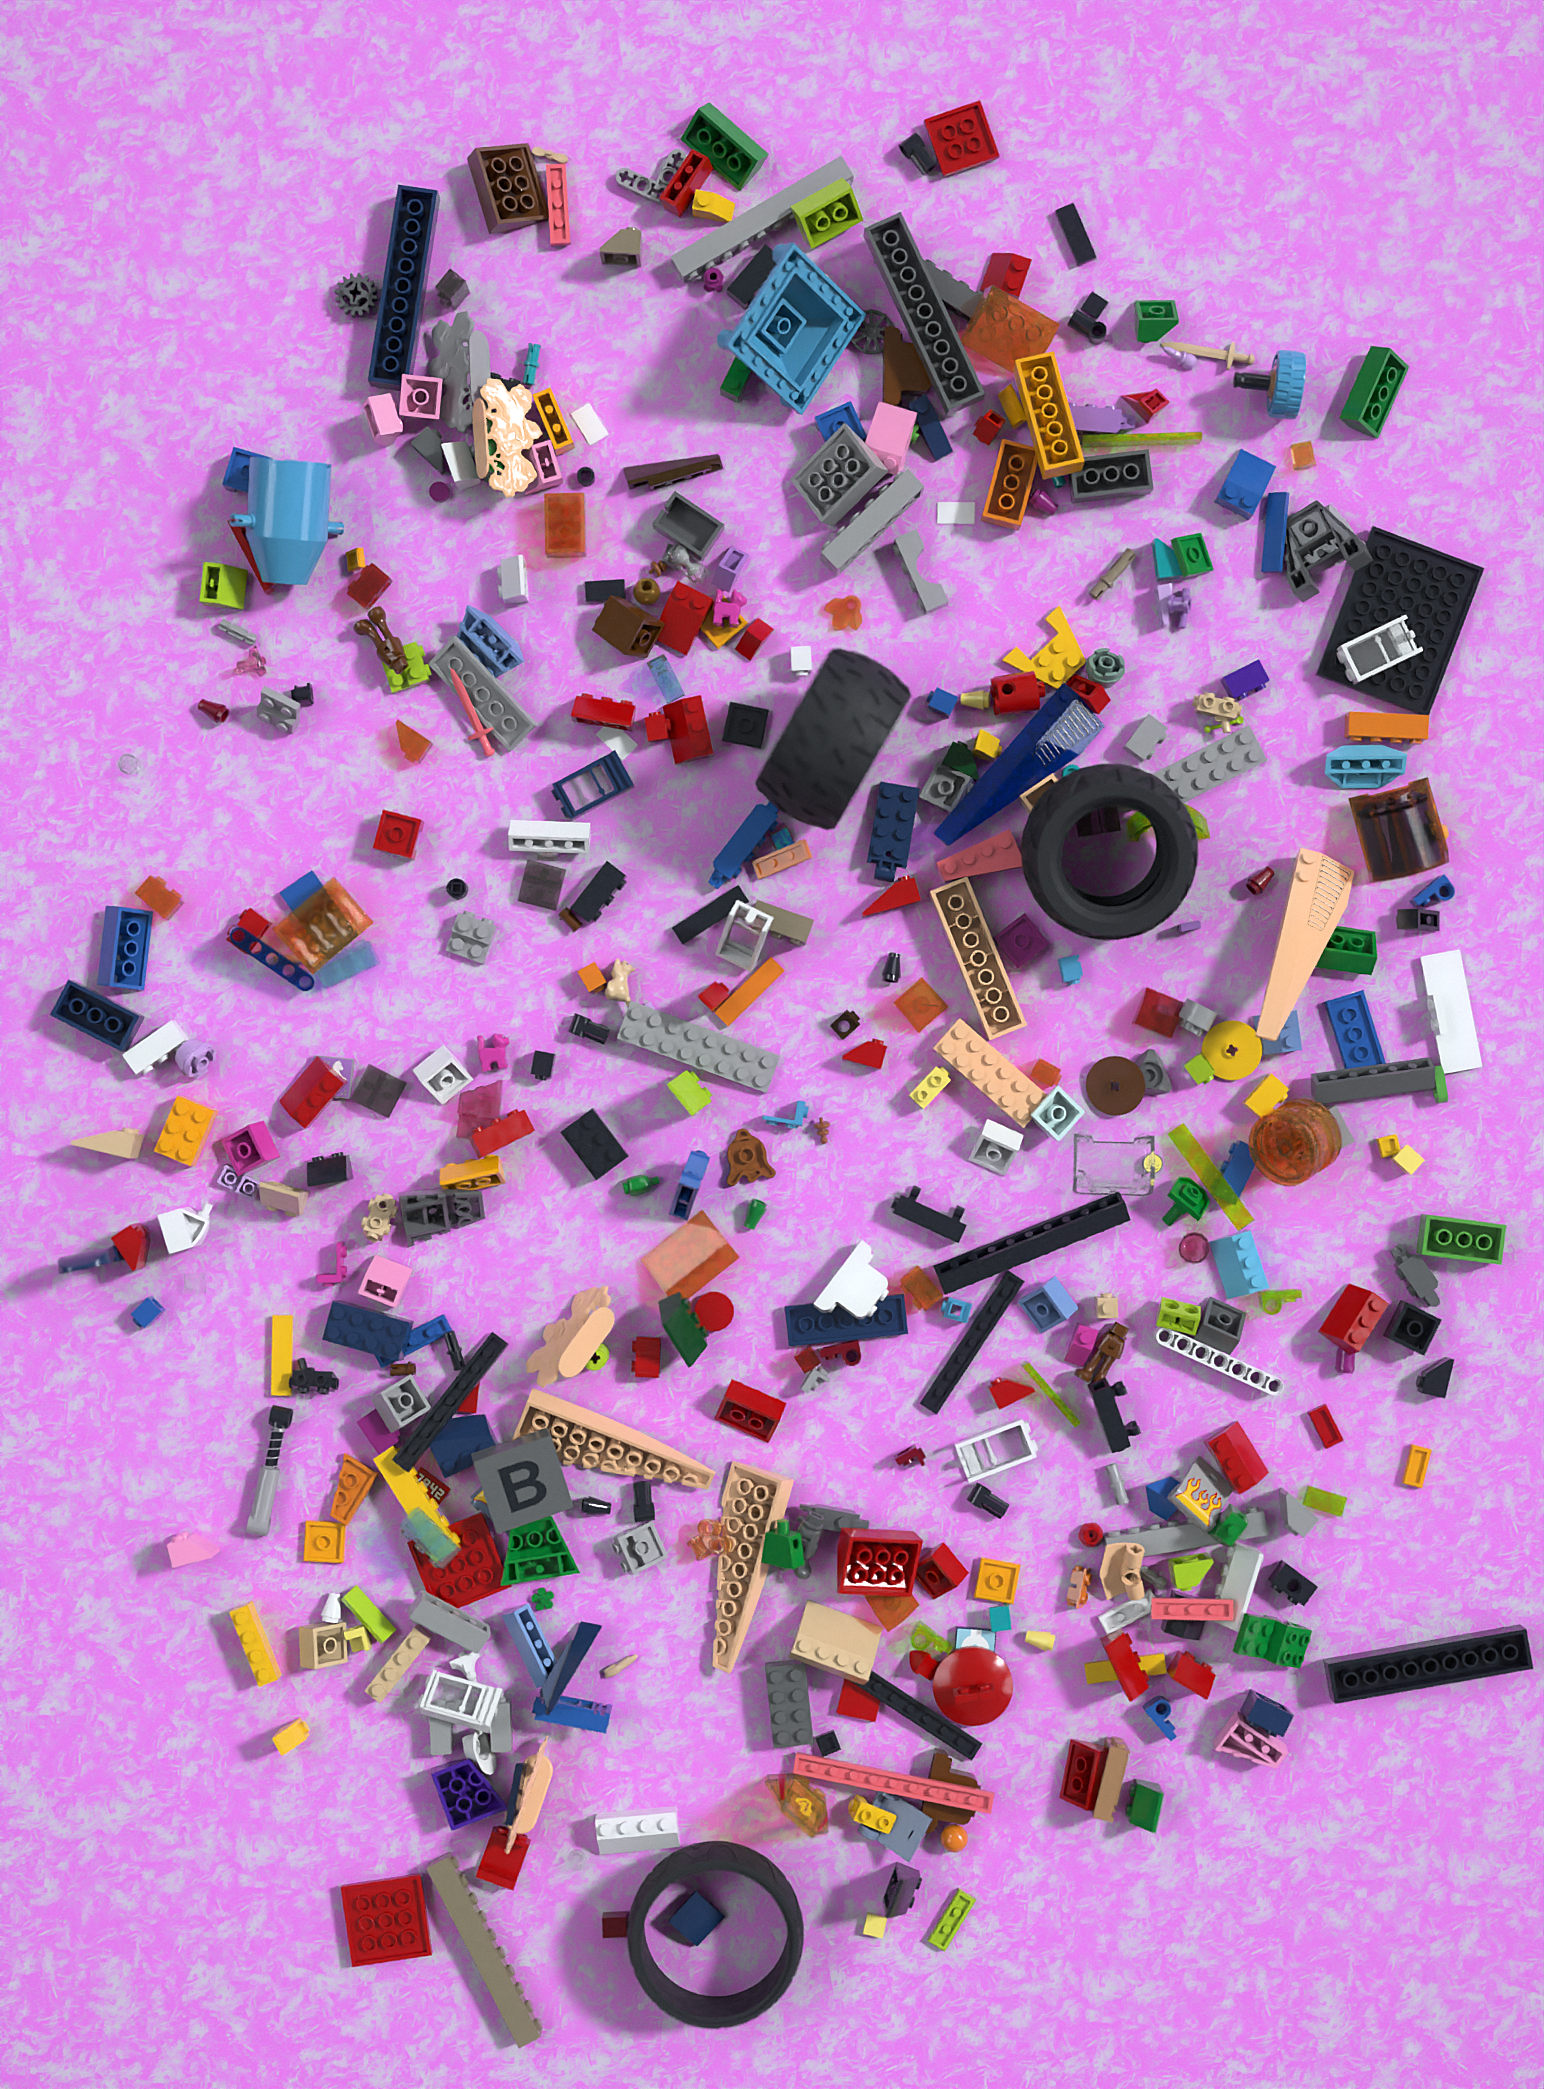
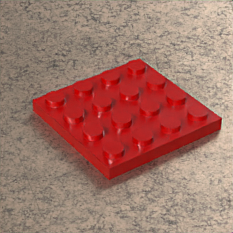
M483 1512L448 1526L451 1533L455 1532L459 1537L460 1543L458 1544L460 1548L441 1561H436L421 1536L407 1542L426 1592L456 1608H461L512 1586L511 1584L501 1586L504 1565Z
M421 1873L341 1885L352 1967L432 1955Z

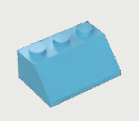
M1245 1229L1208 1241L1227 1299L1269 1288L1251 1230Z

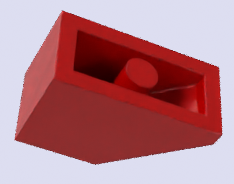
M1076 674L1062 688L1077 703H1082L1086 710L1098 715L1111 701L1102 685Z
M873 1038L872 1042L867 1041L844 1054L842 1059L881 1069L887 1046L883 1045L884 1041Z
M997 1377L990 1381L991 1385L987 1386L999 1410L1035 1392L1032 1386L1005 1377L1002 1379Z

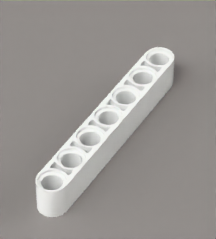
M1157 1327L1154 1330V1339L1159 1344L1268 1394L1279 1395L1284 1389V1384L1279 1378L1177 1331L1163 1327ZM1166 1330L1168 1338L1165 1341H1160L1159 1333ZM1180 1339H1185L1187 1343L1183 1349H1178L1177 1342ZM1199 1347H1203L1205 1350L1202 1357H1197L1195 1354ZM1221 1355L1223 1362L1221 1365L1216 1366L1214 1358ZM1235 1364H1240L1241 1371L1238 1374H1233L1232 1367ZM1258 1372V1381L1251 1382V1374ZM1276 1380L1277 1388L1271 1391L1269 1383Z

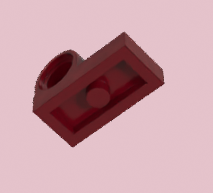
M858 1339L819 1348L821 1358L825 1357L826 1360L837 1358L839 1353H841L844 1363L849 1366H855L861 1360ZM853 1350L857 1353V1358L849 1361L846 1358V1354L848 1351Z

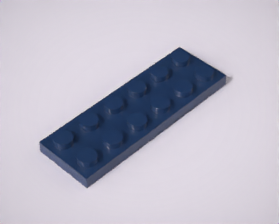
M904 1294L887 1295L883 1301L879 1299L875 1305L877 1309L871 1317L867 1315L864 1319L855 1318L839 1305L831 1313L820 1312L814 1307V1303L785 1306L789 1346L908 1334Z

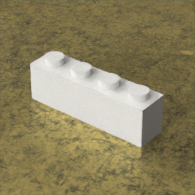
M510 820L508 833L509 851L589 854L591 840L590 823Z

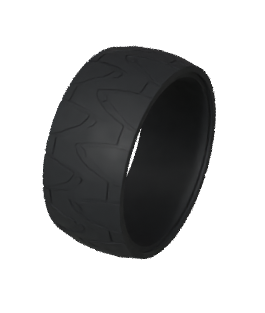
M706 1841L695 1843L673 1852L652 1869L653 1871L646 1876L630 1909L627 1942L634 1974L649 1998L663 2012L678 2021L680 2020L682 2023L704 2029H726L752 2021L770 2009L784 1995L799 1967L804 1944V1922L797 1896L781 1870L768 1858L749 1847L728 1841ZM704 1870L735 1872L752 1879L762 1886L779 1906L788 1931L786 1943L774 1968L754 1986L742 1992L726 1996L701 1995L688 1991L671 1981L654 1961L646 1942L644 1927L646 1916L657 1897L668 1886L686 1875Z

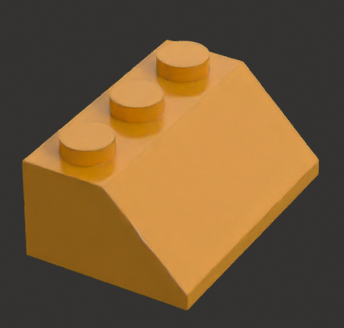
M490 1154L484 1156V1159H468L462 1164L450 1163L445 1165L444 1168H440V1186L442 1189L478 1190L506 1183L502 1160L499 1155Z

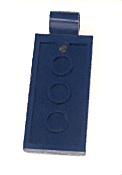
M880 782L867 863H876L875 880L894 883L896 867L902 869L907 867L920 788ZM886 853H890L891 856L887 857Z

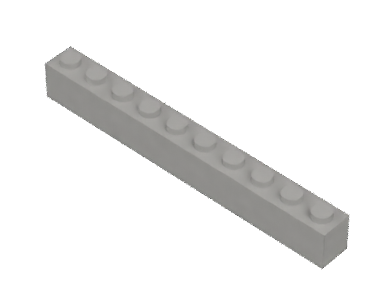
M841 155L672 255L671 263L683 283L686 281L691 282L704 270L707 271L710 268H714L716 263L721 260L724 262L730 259L736 251H744L753 241L764 239L768 232L781 229L784 223L789 220L794 221L795 217L790 206L842 177L851 186L854 175Z

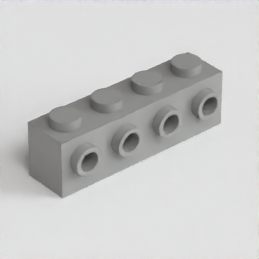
M424 1590L420 1591L409 1607V1619L413 1623L421 1624L428 1628L430 1632L442 1635L447 1641L461 1645L468 1652L472 1651L478 1654L491 1636L490 1625Z

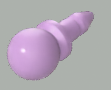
M1163 347L1165 353L1176 359L1177 364H1181L1184 369L1191 370L1196 366L1197 360L1193 354H1186L1185 351L1180 353L1171 347Z

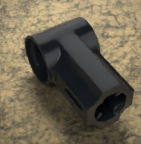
M916 132L899 144L903 155L907 159L912 160L923 176L937 166L936 161L926 150L923 140Z
M1079 310L1073 313L1067 326L1088 338L1094 345H1099L1105 340L1107 332L1105 324L1093 320ZM1100 330L1102 335L1094 336L1092 331Z
M575 1013L568 1032L604 1045L611 1029Z
M650 1481L633 1482L635 1522L655 1520Z
M978 1482L966 1499L976 1507L985 1509L999 1519L1005 1515L1009 1507L1007 1502L992 1494L991 1490Z

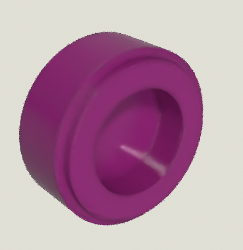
M437 481L429 488L430 497L435 502L441 503L448 499L450 491L445 483Z

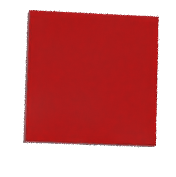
M844 1678L836 1713L876 1722L880 1700Z

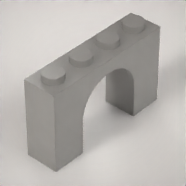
M503 1696V1698L499 1699L497 1705L496 1717L493 1716L491 1722V1753L511 1752L513 1749L511 1699H506V1696ZM479 1697L467 1701L465 1711L462 1714L474 1713ZM456 1698L454 1701L446 1702V1699H435L434 1702H431V1705L460 1712L459 1707L462 1705L464 1698ZM429 1716L431 1755L451 1754L453 1751V1723Z

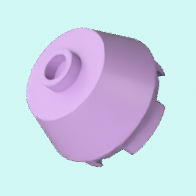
M190 1039L183 1043L175 1055V1061L182 1074L196 1079L205 1075L209 1071L206 1068L211 1060L215 1062L216 1052L210 1044L195 1039Z

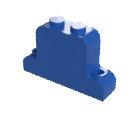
M691 1150L679 1180L669 1215L688 1221L710 1157L705 1152Z

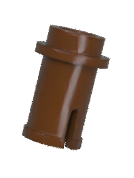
M566 907L558 914L559 920H563L574 933L583 923L571 912L572 909Z
M411 1361L406 1364H390V1368H392L390 1369L391 1376L416 1375V1364Z

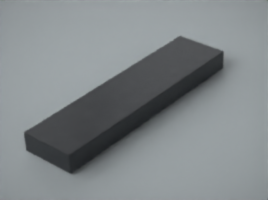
M737 885L672 927L682 945L727 917L737 900L744 904L749 903V900L740 886Z

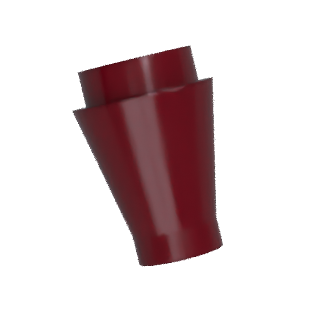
M202 699L198 704V710L205 713L215 723H224L229 715V709L223 704Z
M1266 866L1248 879L1246 883L1247 889L1254 895L1263 893L1275 872Z

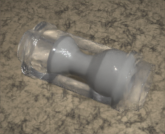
M677 543L669 549L667 553L669 560L693 584L701 583L706 579L707 568L683 545L680 546Z

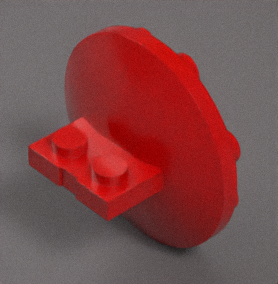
M965 1646L950 1652L938 1664L933 1676V1694L939 1709L949 1719L961 1725L980 1726L994 1721L1006 1710L1012 1698L1013 1680L1007 1664L997 1653L984 1647Z

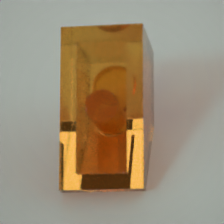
M397 720V733L401 751L405 753L404 758L413 764L415 761L421 763L433 743L400 720Z

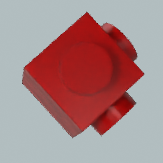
M990 409L975 422L974 426L976 429L972 435L977 437L980 442L989 446L1007 420Z
M660 712L649 713V717H644L649 743L669 740L668 731L671 730L670 719H666V716L664 714L661 715Z

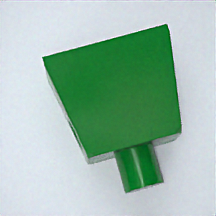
M1230 1503L1217 1519L1215 1527L1208 1531L1207 1534L1222 1546L1231 1547L1248 1526L1247 1516Z
M778 1519L777 1528L766 1532L761 1563L791 1570L804 1565L801 1534L789 1530L788 1519Z

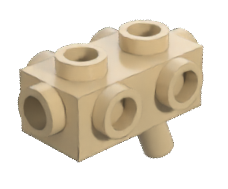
M1204 692L1203 695H1194L1192 707H1195L1194 713L1215 717L1216 722H1221L1223 733L1231 732L1229 721L1235 720L1236 716L1239 717L1242 705L1234 702L1235 699L1215 698V694Z
M383 1193L382 1196L376 1195L375 1199L371 1198L368 1205V1210H370L369 1216H364L361 1223V1228H364L363 1236H366L372 1243H376L378 1240L383 1241L384 1236L389 1235L391 1229L390 1220L396 1217L398 1211L396 1200H393V1196Z

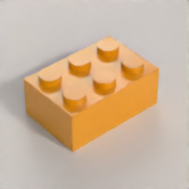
M177 1095L154 1151L186 1165L196 1166L219 1111L183 1095Z

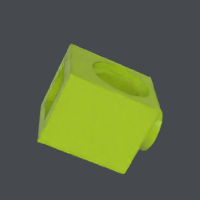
M1202 1052L1184 1064V1067L1198 1085L1202 1082L1205 1085L1214 1078L1215 1069Z

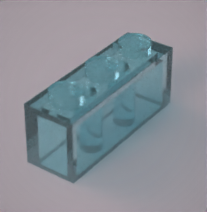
M360 940L353 944L354 948L349 950L346 948L341 949L335 953V957L331 959L325 957L317 961L318 965L314 966L325 989L381 964L370 941Z
M416 1507L399 1524L402 1528L401 1533L407 1539L412 1538L416 1542L415 1547L422 1554L426 1552L431 1557L429 1561L436 1568H445L462 1550L420 1507Z

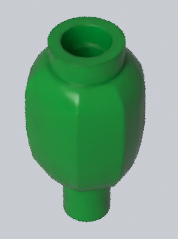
M644 1174L629 1177L625 1183H622L625 1195L630 1194L631 1196L645 1194L651 1190L653 1185L660 1184L658 1176L650 1178Z

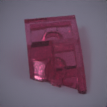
M497 1080L495 1083L460 1093L457 1110L459 1115L457 1138L468 1139V1137L473 1135L471 1131L481 1126L485 1129L490 1126L489 1122L500 1117L503 1080Z

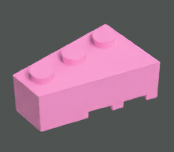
M1237 1710L1213 1741L1215 1751L1227 1752L1235 1757L1247 1758L1252 1760V1762L1277 1769L1288 1754L1287 1746L1284 1742L1266 1733L1262 1727L1255 1728L1248 1724L1244 1715Z

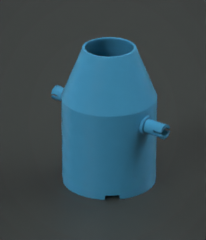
M250 457L247 515L232 513L230 519H237L238 521H230V525L232 527H246V536L262 582L307 585L327 544L328 534H343L344 530L336 529L337 527L344 528L342 522L329 521L332 464Z

